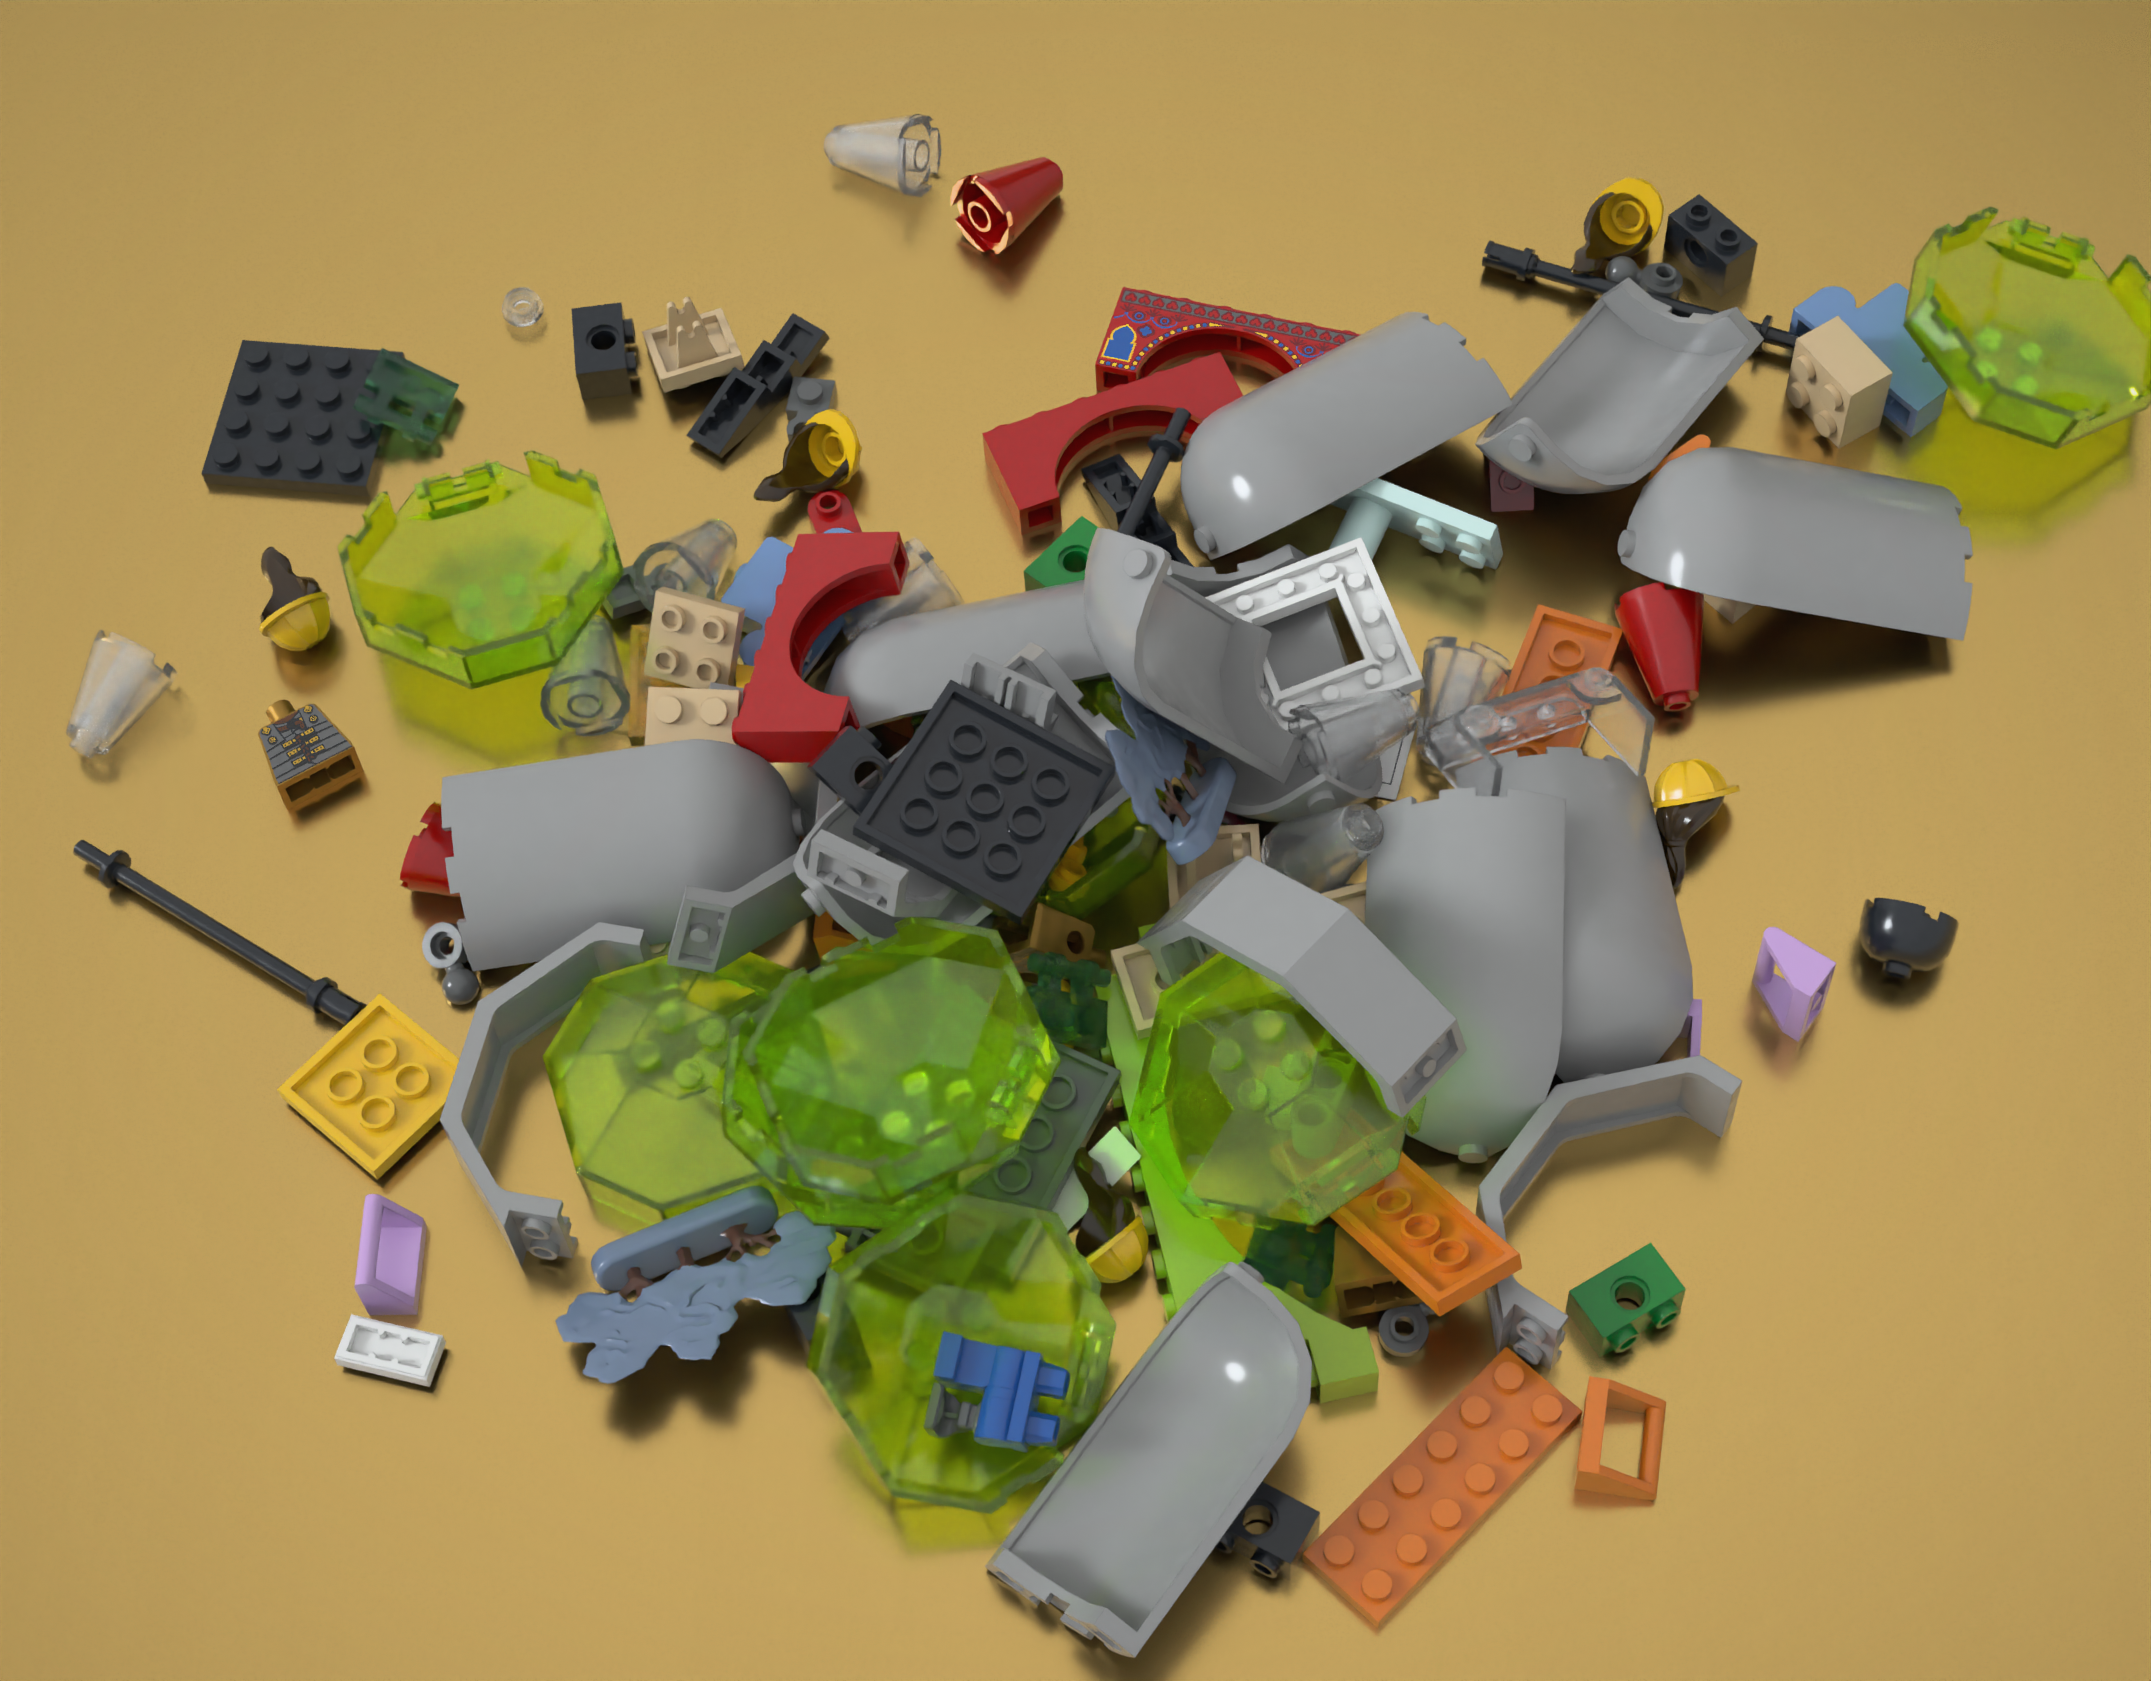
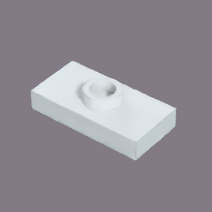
M351 1314L334 1360L339 1366L430 1387L446 1341L442 1335Z

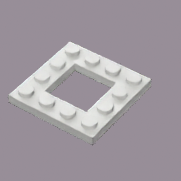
M1362 537L1205 597L1235 617L1258 626L1266 625L1338 597L1364 658L1363 660L1280 691L1269 661L1265 657L1263 664L1265 687L1260 688L1261 697L1265 705L1271 708L1279 725L1295 737L1425 687L1422 674Z

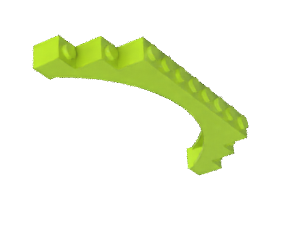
M1155 924L1138 927L1139 940ZM1114 974L1093 979L1095 997L1087 998L1092 1025L1101 1024L1104 1038L1097 1039L1101 1062L1121 1071L1122 1076L1111 1097L1113 1108L1122 1107L1125 1121L1118 1122L1119 1131L1141 1155V1158L1129 1171L1134 1192H1144L1147 1206L1140 1207V1215L1147 1236L1153 1234L1155 1236L1158 1249L1152 1250L1150 1253L1156 1279L1165 1278L1169 1293L1161 1295L1168 1323L1186 1300L1218 1268L1228 1262H1233L1237 1265L1239 1262L1250 1264L1224 1237L1204 1209L1186 1175L1174 1142L1167 1105V1077L1171 1048L1177 1029L1138 1040L1117 975ZM1263 1276L1264 1282L1262 1284L1278 1298L1299 1323L1312 1360L1311 1388H1316L1319 1403L1378 1391L1379 1369L1367 1327L1352 1329L1321 1315L1283 1292Z

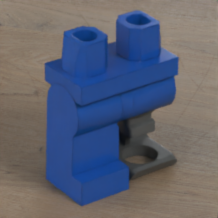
M943 1331L933 1373L938 1383L933 1384L924 1423L925 1431L939 1439H946L958 1433L973 1431V1439L979 1444L1012 1448L1013 1450L1027 1453L1029 1445L1056 1446L1060 1429V1418L1055 1415L1039 1413L1037 1409L1040 1396L1065 1400L1070 1382L1069 1371L1054 1364L1046 1363L1041 1353L1027 1350L1025 1352L1011 1347L965 1339L963 1335ZM945 1387L983 1394V1398L978 1405L964 1401L961 1404Z

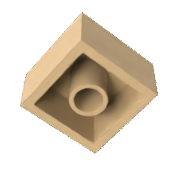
M1836 316L1796 339L1786 393L1791 403L1796 408H1801L1814 422L1818 432L1822 436L1828 437L1840 449L1880 426L1893 372L1839 316Z

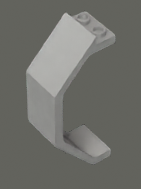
M975 653L964 663L962 686L1049 732L1052 731L1059 714L1053 712L1057 690ZM823 829L811 840L807 876L893 917H939L958 893V891L873 845L866 850Z
M710 682L709 689L740 690L742 692L743 704L744 688ZM770 763L787 783L795 809H803L806 820V835L802 836L803 841L818 820L837 803V796L807 768L810 763ZM797 853L735 891L719 892L686 885L668 952L667 965L715 973L814 914V911L801 896L807 888L797 877L793 866Z
M1248 855L1200 879L1137 942V944L1150 951L1162 981L1174 988H1177L1182 983L1179 974L1194 959L1201 963L1205 959L1204 953L1209 955L1213 948L1278 983L1374 1077L1380 1087L1387 1109L1402 1118L1467 1050L1457 1019L1348 908Z
M598 922L478 1001L440 1122L459 1164L521 1268L527 1250L542 1259L553 1260L557 1256L573 1258L578 1239L569 1235L572 1224L569 1222V1217L561 1215L564 1205L562 1200L510 1192L502 1189L495 1182L480 1155L510 1058L517 1049L609 986L623 985L653 990L658 973L644 929Z
M1699 1055L1556 1085L1547 1096L1546 1101L1537 1109L1479 1185L1475 1215L1506 1241L1503 1220L1559 1146L1567 1141L1673 1116L1687 1117L1722 1138L1732 1124L1742 1080ZM1513 1274L1486 1289L1497 1355L1510 1343L1513 1345L1515 1352L1525 1361L1535 1365L1540 1363L1551 1370L1562 1355L1559 1346L1564 1341L1566 1334L1562 1328L1568 1321L1569 1316L1520 1285L1513 1277Z

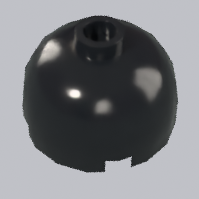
M1875 898L1874 903L1867 899L1865 900L1861 915L1859 933L1862 946L1870 958L1883 964L1882 973L1900 979H1910L1912 972H1927L1940 966L1949 956L1959 926L1957 919L1943 912L1939 913L1938 920L1932 919L1929 914L1925 913V906L1887 898Z

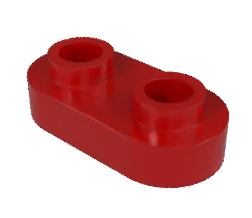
M837 490L822 491L815 494L809 501L808 515L814 534L824 533L832 528H843L853 533L862 532L851 503L842 492Z

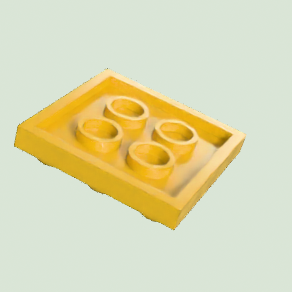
M378 994L277 1090L282 1099L378 1180L440 1121L459 1058L382 994Z

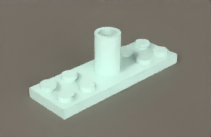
M1379 478L1330 503L1347 512L1329 549L1362 537L1372 560L1389 527L1420 539L1419 543L1431 551L1442 553L1445 549L1459 555V559L1474 568L1482 569L1485 565L1496 570L1503 556L1496 524Z

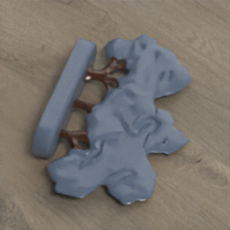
M1111 675L1115 688L1122 699L1121 708L1125 720L1134 730L1136 740L1132 739L1128 734L1118 729L1106 730L1105 740L1115 760V768L1120 783L1131 797L1132 810L1137 819L1142 824H1150L1158 835L1167 841L1166 849L1176 864H1187L1205 853L1216 840L1237 773L1228 760L1222 757H1216L1201 764L1198 759L1197 748L1208 751L1210 749L1209 742L1143 706ZM1184 761L1195 769L1189 779L1185 772ZM1174 777L1180 781L1185 789L1181 803L1176 799L1171 782ZM1164 783H1166V785L1168 786L1169 792L1167 791ZM1156 788L1160 789L1167 796L1168 799L1165 803L1158 798L1155 791ZM1158 804L1164 807L1166 811L1163 812ZM1169 814H1176L1173 825L1169 818Z
M750 1186L599 1248L591 1260V1268L595 1280L601 1288L617 1292L612 1294L599 1292L579 1294L574 1302L569 1305L567 1314L556 1319L558 1331L563 1342L595 1343L596 1347L587 1356L583 1374L588 1377L598 1378L599 1382L607 1384L615 1383L644 1368L648 1359L660 1345L670 1346L677 1353L678 1358L711 1360L720 1345L719 1336L728 1332L738 1319V1314L734 1308L738 1301L744 1298H751L770 1306L799 1305L807 1301L816 1288L817 1279L826 1272L828 1265L832 1261L827 1247L837 1238L835 1234L836 1225H817L812 1220L810 1213L802 1211L787 1213L776 1222L778 1206L768 1189L762 1186ZM774 1225L773 1229L768 1234H762L768 1231ZM779 1235L781 1236V1241L778 1243L771 1242L768 1237ZM759 1242L770 1248V1252L763 1256L753 1255L747 1252L744 1245L749 1243L750 1247H754ZM732 1246L724 1259L715 1264L702 1267L694 1263V1261ZM739 1251L742 1255L740 1259L736 1262L731 1261L734 1252ZM672 1271L662 1281L653 1283L650 1280ZM635 1289L637 1299L634 1302H628V1293Z

